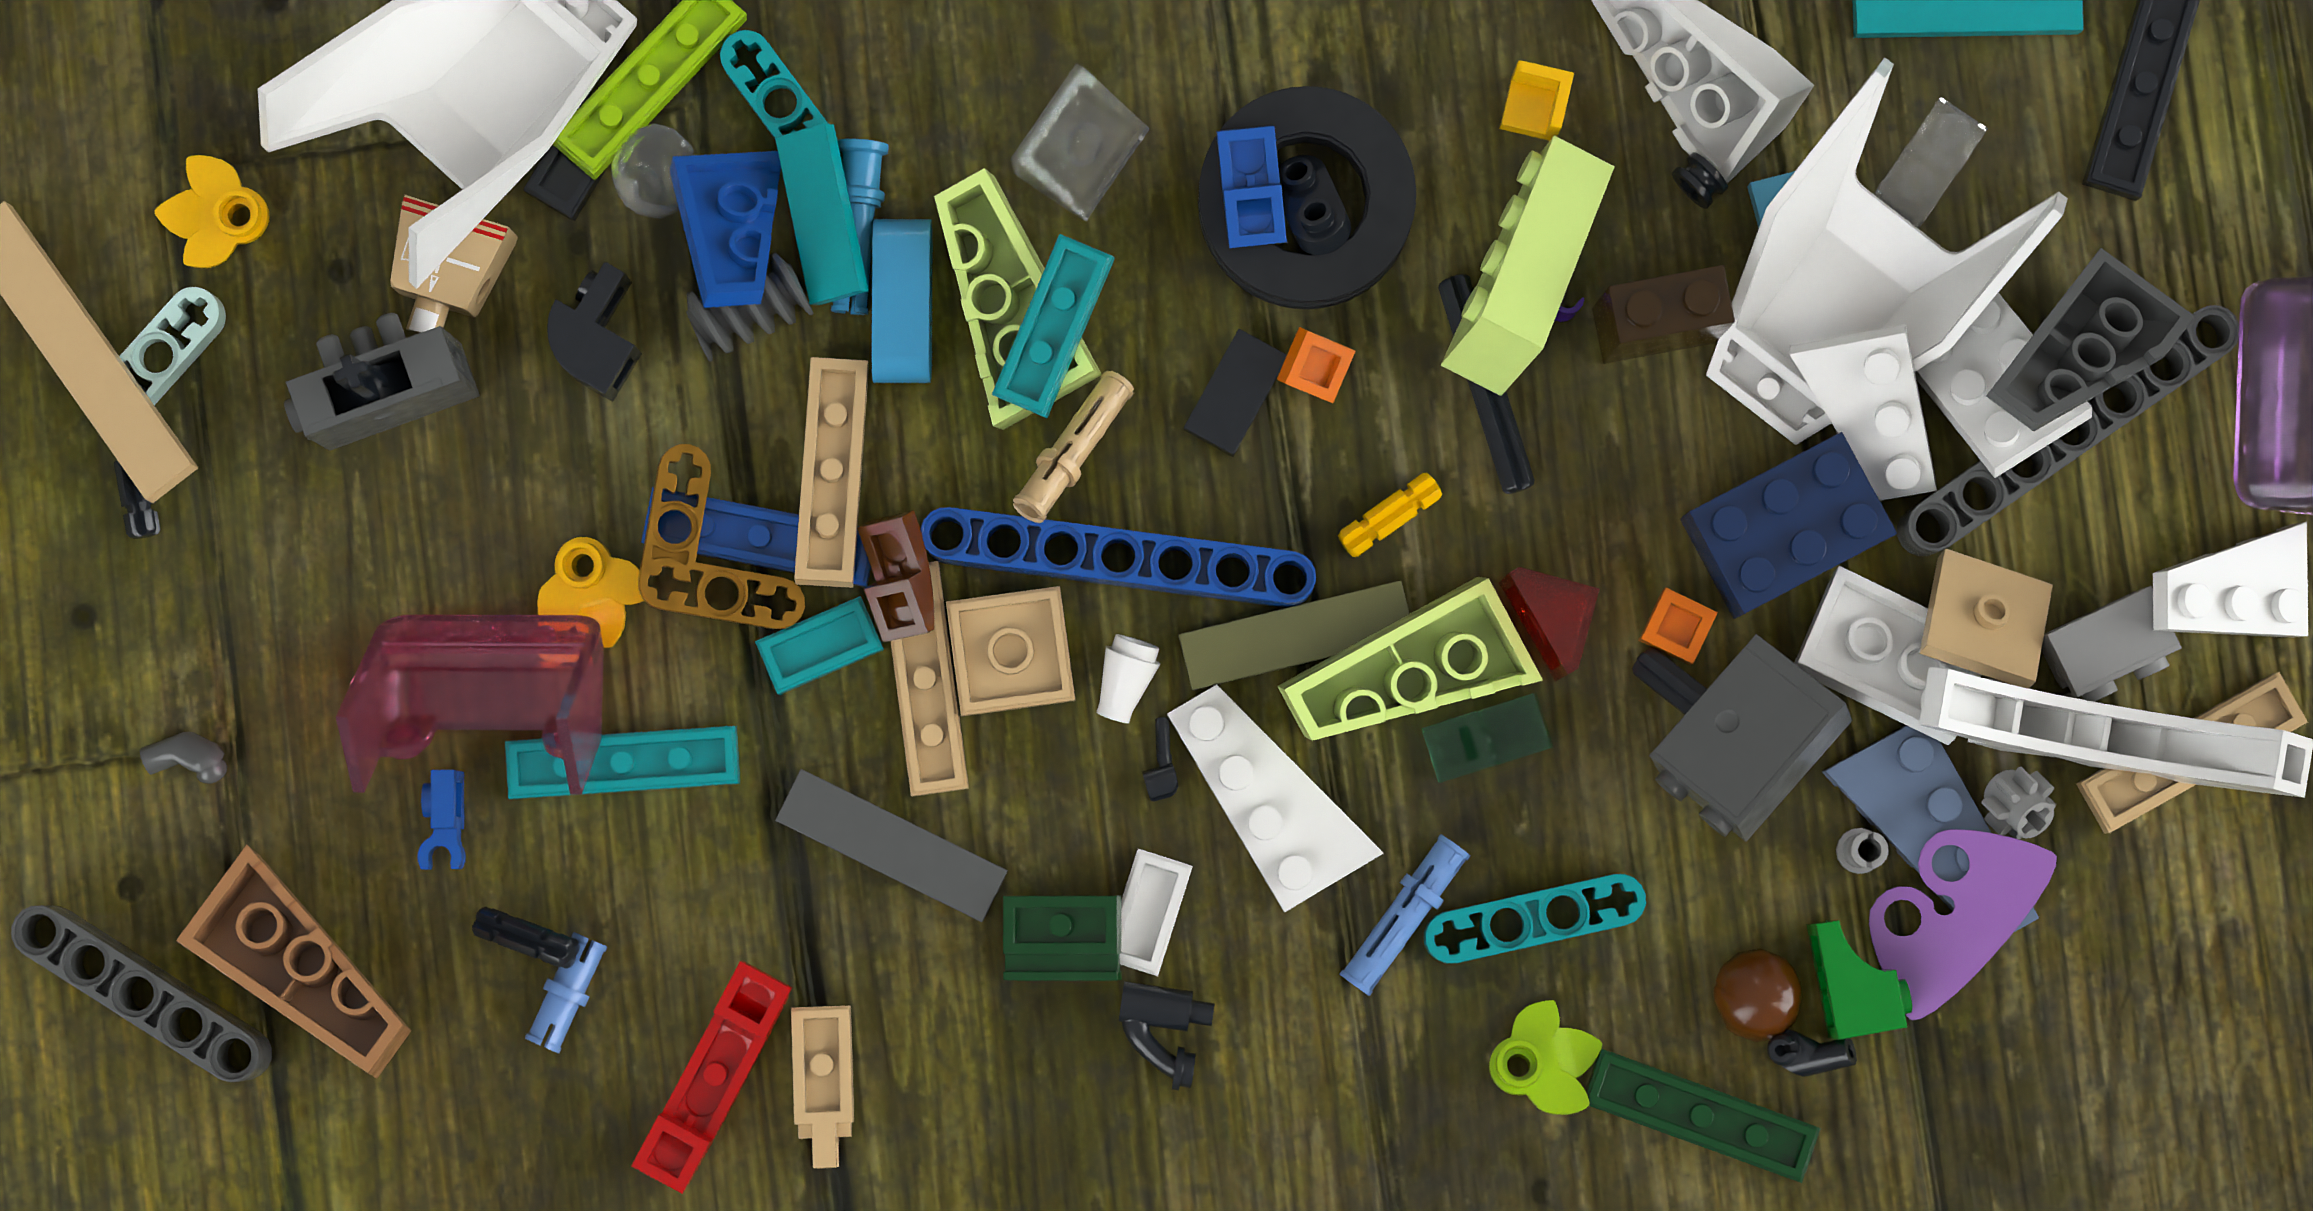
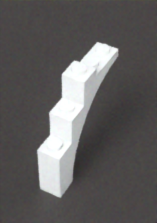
M1929 667L1926 686L1921 695L1922 710L1919 721L1921 726L1968 738V742L2000 751L2057 757L2090 767L2147 773L2181 783L2305 798L2313 750V739L2279 729L2194 719L2087 701L2014 686L1946 668Z

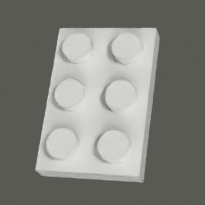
M1997 293L1950 351L1915 371L1916 380L1994 478L2092 418V406L2087 401L2038 430L2032 431L1986 397L2033 336L1999 293Z
M1841 566L1833 572L1794 662L1819 683L1946 745H1949L1957 735L1919 725L1922 710L1921 695L1926 686L1929 667L1951 669L1977 677L1982 675L1919 654L1928 608Z

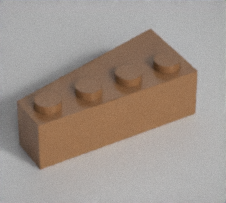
M248 845L245 846L176 940L375 1078L379 1077L411 1032V1029L268 864Z

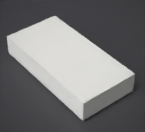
M1141 849L1137 850L1121 900V965L1158 976L1193 866Z

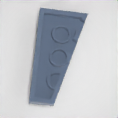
M1907 725L1822 771L1835 787L1838 786L1855 804V808L1871 825H1874L1896 848L1895 851L1919 874L1918 862L1920 852L1926 842L1936 833L1950 829L1991 833L1941 742ZM1956 845L1942 846L1932 857L1933 871L1944 881L1953 882L1960 880L1969 870L1970 862L1968 855L1962 848ZM1937 895L1953 912L1954 901L1947 895ZM2034 908L2030 910L2015 931L2039 919Z

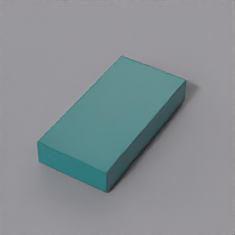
M861 596L755 641L778 695L884 650Z

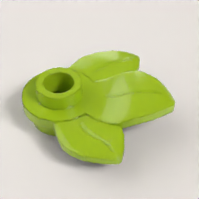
M1554 1000L1537 1002L1527 1006L1517 1015L1511 1037L1503 1040L1494 1049L1489 1061L1490 1075L1494 1083L1501 1090L1512 1095H1527L1532 1103L1542 1112L1553 1115L1578 1113L1586 1109L1590 1102L1586 1091L1576 1078L1582 1076L1592 1066L1602 1049V1042L1582 1030L1559 1028L1560 1017L1556 1002ZM1513 1057L1523 1058L1528 1064V1073L1522 1077L1512 1075L1507 1068L1508 1060Z

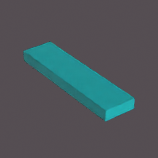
M1852 0L1854 38L2077 35L2084 30L2082 0Z
M737 726L505 741L508 799L740 784Z

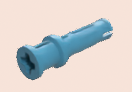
M865 139L838 140L839 151L843 153L842 165L869 289L875 208H881V203L884 202L885 193L880 190L882 156L888 154L889 145L884 142ZM868 292L852 296L851 315H868ZM850 297L833 301L831 311L845 314L846 311L848 312Z

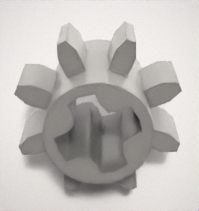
M2018 767L2017 770L2002 771L1994 776L1986 786L1984 792L1985 799L1982 800V804L1990 812L1984 820L1998 835L2004 836L2009 833L2013 838L2019 840L2022 837H2035L2050 825L2054 817L2056 803L2048 797L2054 790V787L2038 771L2030 775L2022 767Z

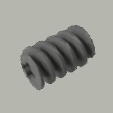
M776 252L770 254L771 272L766 273L761 304L704 308L702 300L692 290L687 292L688 310L686 313L709 362L713 361V342L725 353L733 352V333H736L747 344L754 342L753 324L755 323L767 334L774 333V314H778L788 325L796 323V304H799L809 315L814 314L791 264H787Z

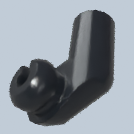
M1785 1030L1782 1034L1773 1036L1767 1045V1054L1775 1064L1802 1077L1854 1066L1857 1062L1856 1050L1850 1038L1819 1043L1795 1030Z

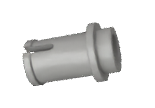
M1863 828L1851 829L1844 833L1838 840L1836 847L1837 859L1841 866L1847 871L1856 874L1868 873L1885 862L1889 852L1888 844L1883 836ZM1862 841L1868 847V855L1865 860L1860 857L1858 852L1859 844Z

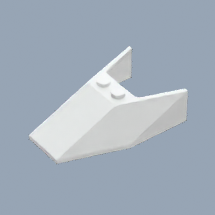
M392 0L258 88L261 146L268 152L369 121L382 120L391 124L454 181L462 190L409 227V283L417 289L549 150L637 26V18L617 0Z
M1885 57L1767 206L1732 301L1735 323L1719 338L1706 376L1795 445L1831 424V421L1789 354L1790 346L1905 325L1914 371L1919 370L1951 350L2063 216L2068 199L2058 191L1966 249L1959 252H1950L1942 248L1876 197L1858 181L1856 169L1894 65Z

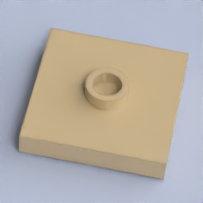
M1945 548L1937 560L1919 654L2014 686L2029 689L2036 682L2053 584Z
M1060 586L946 602L962 717L1076 701Z

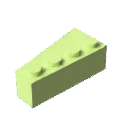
M983 168L934 197L952 268L955 270L965 319L970 328L980 378L983 379L992 425L1004 430L1033 414L1029 410L993 396L992 392L1045 268L995 176ZM1082 338L1055 401L1102 375Z
M1476 577L1277 687L1304 737L1313 741L1382 723L1385 720L1436 709L1439 706L1470 698L1474 699L1493 694L1496 691L1543 681L1489 578Z

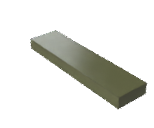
M1396 581L1182 633L1178 636L1191 690L1194 691L1215 686L1216 684L1219 685L1330 658L1409 615L1402 581Z

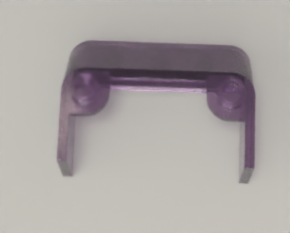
M2313 277L2271 278L2258 281L2247 287L2241 297L2233 479L2239 498L2247 506L2255 509L2313 515Z

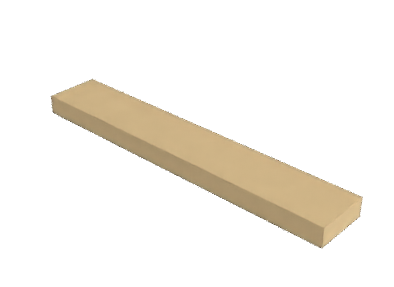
M3 201L0 204V295L145 500L154 503L197 470L198 466L13 206Z

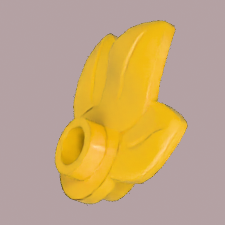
M204 155L186 158V173L192 189L185 190L171 197L155 209L156 217L170 232L183 239H188L184 249L183 263L186 266L195 268H212L224 263L234 252L238 244H248L257 240L265 232L269 223V209L265 200L254 190L242 186L235 168L221 159ZM239 208H248L250 210L249 221L245 225L235 226L233 223L234 212Z
M577 537L566 542L560 548L555 558L556 574L541 587L538 595V618L544 634L549 637L554 636L577 623L579 629L592 641L604 648L613 647L625 628V605L644 602L638 590L640 571L638 567L631 561L611 557L605 545L596 539ZM588 555L594 562V568L588 576L582 577L577 572L576 565L582 556Z

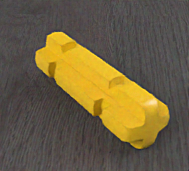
M1428 473L1420 474L1406 485L1408 489L1404 492L1399 489L1363 514L1364 520L1361 522L1355 520L1343 528L1338 537L1346 551L1352 557H1358L1374 545L1373 540L1377 538L1381 541L1417 516L1419 508L1425 510L1441 498L1442 492L1431 475Z

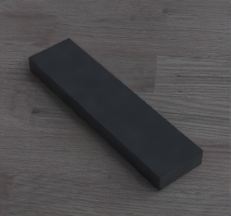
M2137 0L2082 185L2133 201H2137L2142 197L2200 0Z

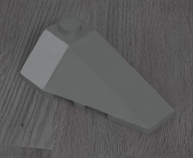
M2100 248L1986 397L2032 431H2036L2164 358L2195 316Z

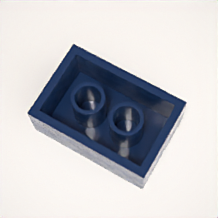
M1843 432L1689 511L1680 518L1733 619L1897 534Z

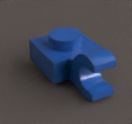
M431 770V783H424L422 786L421 807L423 817H431V828L434 831L419 848L418 864L421 870H432L434 851L439 847H445L451 854V869H462L466 859L465 850L461 842V829H464V772L458 770Z

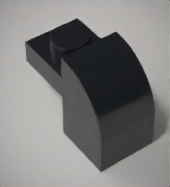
M604 262L598 273L591 270L579 286L575 299L580 304L576 310L555 299L548 317L547 332L551 350L560 365L578 382L613 402L642 353L634 344L605 328L631 286L632 281L624 272Z

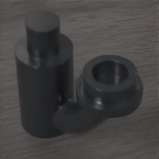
M1124 981L1119 1022H1122L1123 1031L1128 1041L1143 1058L1160 1072L1173 1079L1172 1090L1179 1091V1087L1191 1088L1196 1053L1185 1052V1047L1178 1046L1176 1056L1171 1054L1152 1035L1150 1026L1188 1031L1189 1023L1212 1026L1215 1003L1192 1000L1193 991Z

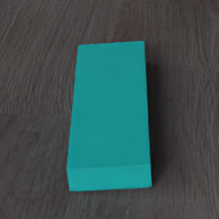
M822 123L776 137V145L810 305H823L868 292L869 289L834 124Z
M1059 234L992 392L993 396L1048 418L1115 257Z

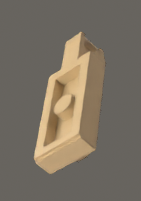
M851 1006L791 1008L794 1125H798L799 1139L812 1138L813 1168L839 1167V1137H852V1122H854Z

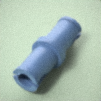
M573 932L571 937L577 939L580 945L575 963L570 968L559 967L553 980L547 978L543 989L548 992L529 1033L525 1036V1039L541 1045L549 1025L553 1024L544 1047L556 1053H560L562 1049L561 1045L579 1006L585 1007L590 998L585 992L603 953L607 950V946L592 940L583 961L580 962V957L589 938Z

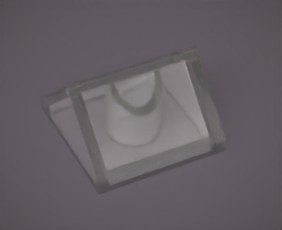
M1075 64L1011 157L1013 172L1079 218L1087 221L1150 128L1083 66Z

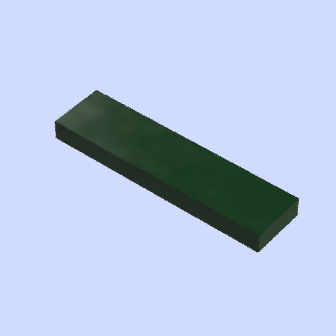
M1601 1049L1595 1060L1585 1089L1590 1102L1589 1106L1800 1183L1803 1182L1821 1129Z

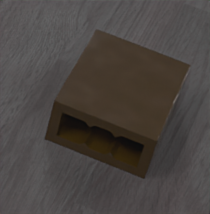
M1724 265L1608 286L1592 308L1603 364L1714 344L1735 323Z

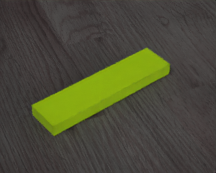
M682 0L574 113L552 145L595 181L722 47L725 40L747 20V13L732 0Z

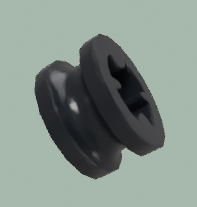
M1693 152L1687 158L1688 166L1686 168L1677 167L1672 172V176L1680 189L1694 203L1707 209L1713 203L1712 195L1714 193L1723 194L1728 189V185L1720 172L1706 158Z

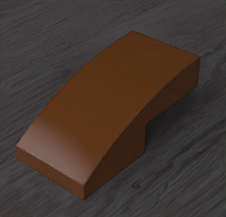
M914 510L870 520L857 527L876 582L866 587L864 591L882 641L898 640L926 634L934 630V599L931 573L922 533Z

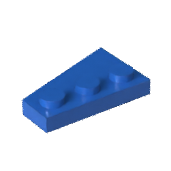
M778 151L672 157L670 175L704 308L761 304L781 170Z

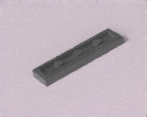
M803 769L800 770L775 820L980 922L984 921L1008 870Z

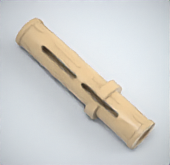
M1105 371L1101 375L1100 381L1080 409L1074 414L1072 420L1053 447L1046 448L1040 453L1036 460L1038 468L1021 492L1013 499L1014 508L1023 517L1035 523L1044 522L1047 517L1046 515L1066 487H1073L1079 480L1081 465L1103 437L1105 431L1127 400L1134 394L1133 386L1125 377L1113 371Z

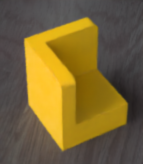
M1519 60L1511 77L1499 129L1549 141L1554 135L1557 137L1562 128L1574 73Z

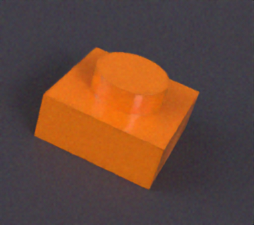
M1299 327L1277 380L1334 403L1356 351Z
M1666 587L1662 590L1638 641L1688 665H1692L1718 612Z

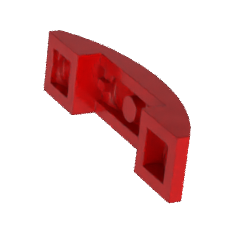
M743 960L739 962L713 1011L714 1015L664 1110L657 1116L631 1167L681 1194L685 1192L751 1073L793 987Z

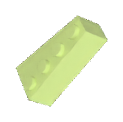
M1555 135L1540 154L1533 150L1528 154L1516 181L1523 185L1518 196L1513 195L1500 217L1498 225L1503 227L1498 240L1492 243L1480 267V271L1483 273L1464 306L1461 315L1462 319L1441 366L1502 396L1543 350L1615 166Z

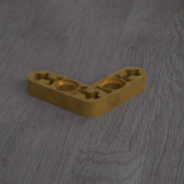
M679 444L670 448L661 457L657 468L638 577V590L642 599L649 606L660 610L758 627L785 629L794 625L802 617L805 609V597L801 588L793 581L783 577L696 562L711 476V464L707 455L700 448L691 444ZM682 454L692 456V466L700 468L699 478H690L685 492V496H697L695 508L681 501H661L663 489L671 494L675 493L677 475L668 473L669 463H678ZM670 510L684 513L691 523L689 537L679 544L666 542L658 532L660 517ZM662 567H668L672 569L671 575L673 579L691 582L690 570L701 572L702 575L695 588L696 607L684 604L689 593L673 591L669 592L667 600L657 599V589L648 586L649 577L660 575ZM716 577L730 579L738 589L736 603L727 610L712 608L705 598L707 584ZM747 580L758 582L754 594L774 595L776 587L784 588L785 598L794 601L793 610L783 612L780 620H775L771 618L772 612L770 608L752 605L753 617L743 616L741 612L748 599Z

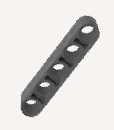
M41 905L30 906L22 910L15 917L11 927V938L15 947L22 954L218 1079L226 1082L246 1081L261 1076L268 1069L272 1059V1047L269 1040L260 1031L75 913L61 906ZM44 916L52 919L56 926L54 941L47 947L42 946L35 936L36 925ZM91 947H97L105 958L104 969L96 978L89 976L83 966L84 956ZM141 977L146 978L154 990L152 1002L145 1009L139 1008L134 1003L131 993L134 983ZM189 1008L196 1010L202 1019V1030L194 1040L184 1036L180 1029L181 1016ZM236 1039L243 1040L249 1045L251 1050V1061L243 1071L235 1069L228 1059V1050Z

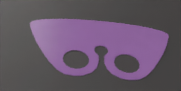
M1960 829L1936 833L1926 842L1920 852L1918 867L1921 878L1937 895H1947L1954 901L1953 912L1949 915L1938 914L1934 909L1933 901L1923 892L1912 887L1899 886L1887 890L1877 898L1870 909L1869 916L1872 943L1882 970L1895 969L1898 980L1905 979L1907 981L1912 999V1013L1906 1014L1909 1019H1921L1941 1007L1963 988L2008 940L2036 904L2050 882L2057 856L2052 851L2016 838L1988 832ZM1956 845L1962 848L1968 855L1970 862L1969 870L1960 880L1953 882L1944 881L1933 871L1932 857L1942 846ZM1908 900L1914 903L1920 910L1922 917L1921 925L1912 935L1897 936L1886 927L1884 913L1887 907L1894 901Z

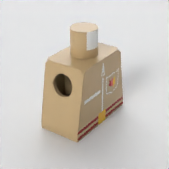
M408 195L404 196L391 273V287L399 294L415 299L406 330L419 334L438 326L444 327L449 310L470 317H476L479 314L516 245L518 237L508 226L482 219L416 289L409 283V227L440 205Z

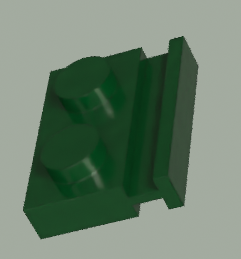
M1003 896V954H1005L1003 980H1122V971H1120L1121 896Z

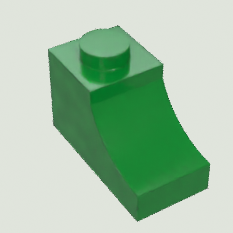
M1839 920L1806 924L1828 1038L1840 1040L1907 1028L1905 1014L1912 1013V999L1907 981L1905 979L1898 980L1895 969L1878 970L1864 962L1848 944Z

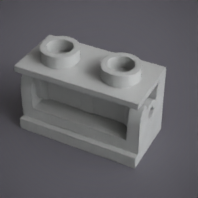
M2148 586L2045 633L2041 651L2059 686L2062 689L2066 687L2070 689V692L2062 696L2077 698L2082 695L2084 700L2094 702L2118 690L2113 681L2133 671L2137 680H2140L2170 666L2165 656L2182 647L2174 632L2153 631V588Z

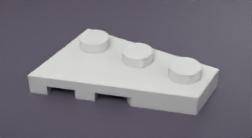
M1905 325L1790 346L1789 354L1837 433L1843 432L1879 501L1937 491L1932 457Z
M2307 522L2290 524L2276 529L2275 532L2251 538L2216 553L2205 554L2154 572L2153 631L2291 638L2308 636Z

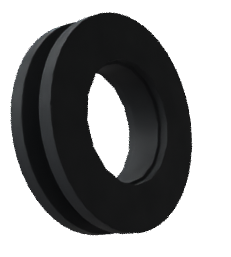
M1314 86L1290 87L1265 94L1251 101L1238 110L1220 130L1274 125L1277 150L1304 142L1331 148L1348 159L1361 178L1365 196L1363 217L1351 237L1339 249L1324 255H1308L1286 251L1276 244L1229 248L1216 135L1208 149L1202 166L1198 197L1201 229L1213 258L1227 276L1243 290L1265 302L1293 309H1318L1338 305L1361 295L1374 286L1393 266L1404 247L1414 219L1416 181L1413 165L1404 143L1392 125L1374 108L1356 97L1334 89Z

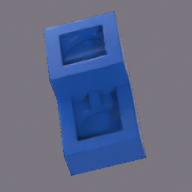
M1274 125L1216 131L1229 248L1287 242Z

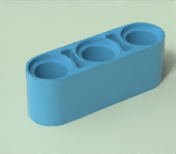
M874 219L873 383H931L933 279L931 219Z

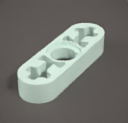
M188 287L180 290L119 356L128 369L132 367L136 374L152 383L148 390L143 386L141 388L154 405L223 329L226 313L222 302L207 290L199 287ZM206 302L208 303L203 311L205 316L209 318L206 324L200 326L193 322L182 332L181 335L191 340L186 347H184L180 340L164 331L169 325L181 331L190 319L189 314L185 311L187 306L193 303L201 307ZM155 342H167L173 351L171 365L159 373L149 372L144 364L146 349Z

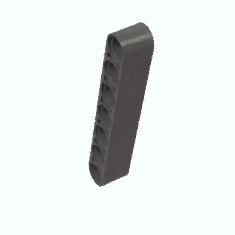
M2209 305L2192 313L2195 317L2165 356L2171 366L2169 380L2164 381L2157 378L2152 373L2150 366L2113 386L2118 388L2125 398V407L2122 413L2111 411L2105 405L2103 393L2090 399L2088 403L2092 406V418L2077 426L2079 430L2077 444L2068 445L2058 438L2031 455L2033 470L2029 478L2018 476L2011 468L1994 478L1981 460H1979L1901 516L1897 525V537L1901 546L1916 556H1930L1957 542L2229 353L2237 345L2240 337V325L2236 316L2229 309L2219 305ZM2198 322H2205L2214 328L2217 334L2215 348H2208L2199 342L2196 336ZM1967 482L1977 483L1984 489L1987 502L1983 510L1972 509L1965 503L1963 488ZM1920 514H1928L1938 521L1940 536L1935 543L1926 542L1918 535L1916 521Z

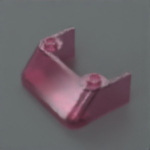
M401 615L380 624L372 636L336 715L353 792L365 793L380 757H393L396 759L415 757L431 743L437 729L543 730L542 739L546 752L564 760L570 794L582 795L602 737L604 645L599 623L591 617L582 615Z

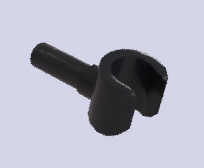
M1165 717L1155 719L1156 757L1159 767L1142 771L1149 798L1153 802L1173 796L1178 789L1177 776L1172 763V755L1170 754L1169 718Z

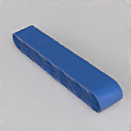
M952 507L938 508L930 512L923 520L920 529L928 554L936 561L949 565L1277 607H1293L1304 603L1311 595L1316 582L1315 568L1306 556L1294 551L1053 520L1035 523L1022 516ZM947 521L958 523L963 528L964 534L962 542L958 547L944 551L933 545L932 534L939 524ZM1000 529L1014 530L1021 538L1019 550L1008 558L997 557L989 550L988 543L990 537ZM1057 536L1069 537L1078 546L1076 557L1066 565L1053 564L1045 555L1047 544ZM1114 543L1128 545L1135 554L1133 565L1124 572L1116 573L1110 571L1102 562L1103 552ZM1178 550L1184 552L1190 558L1192 569L1186 577L1180 580H1172L1161 573L1159 569L1160 558L1169 551ZM1226 558L1240 559L1246 564L1249 577L1244 584L1238 587L1225 586L1216 575L1217 565ZM1283 565L1296 566L1305 576V587L1296 594L1288 595L1282 593L1273 582L1274 572Z

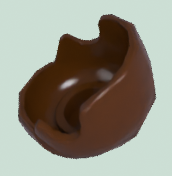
M1761 948L1735 954L1720 968L1716 977V985L1713 988L1715 1005L1727 1029L1736 1036L1754 1042L1770 1040L1773 1036L1782 1034L1795 1024L1803 998L1801 982L1792 965L1784 957Z

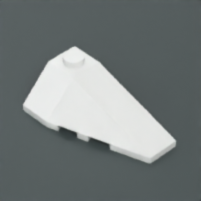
M1591 0L1623 53L1633 55L1649 81L1645 88L1654 103L1661 101L1675 123L1677 129L1672 132L1681 147L1689 155L1695 152L1706 158L1720 172L1727 183L1786 128L1814 87V84L1772 47L1698 0Z

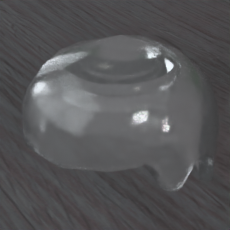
M656 123L639 128L632 133L614 153L611 165L613 184L618 197L622 199L624 205L637 214L660 219L679 212L670 175L672 157L692 156L694 154L690 143L674 128Z

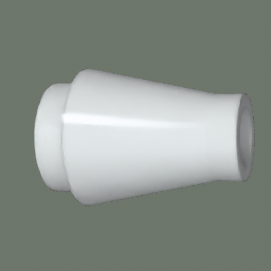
M1120 634L1115 635L1112 646H1106L1101 695L1097 714L1122 723L1130 722L1132 712L1160 666V663L1156 661L1159 652L1158 647Z

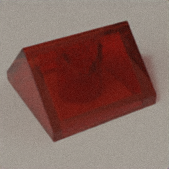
M1522 567L1509 572L1499 582V585L1556 682L1579 668L1600 589Z

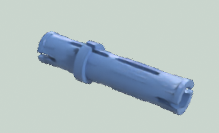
M1442 834L1438 836L1437 842L1414 874L1410 876L1406 873L1400 882L1404 886L1380 921L1374 926L1370 935L1346 968L1339 974L1368 996L1372 994L1373 988L1402 951L1430 909L1434 907L1438 910L1444 901L1440 898L1441 894L1464 862L1468 861L1471 856Z

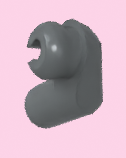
M182 732L140 748L141 760L150 775L180 764L188 770L196 772L200 782L211 784L222 779L227 772V765L222 759L224 753L219 745L194 732Z

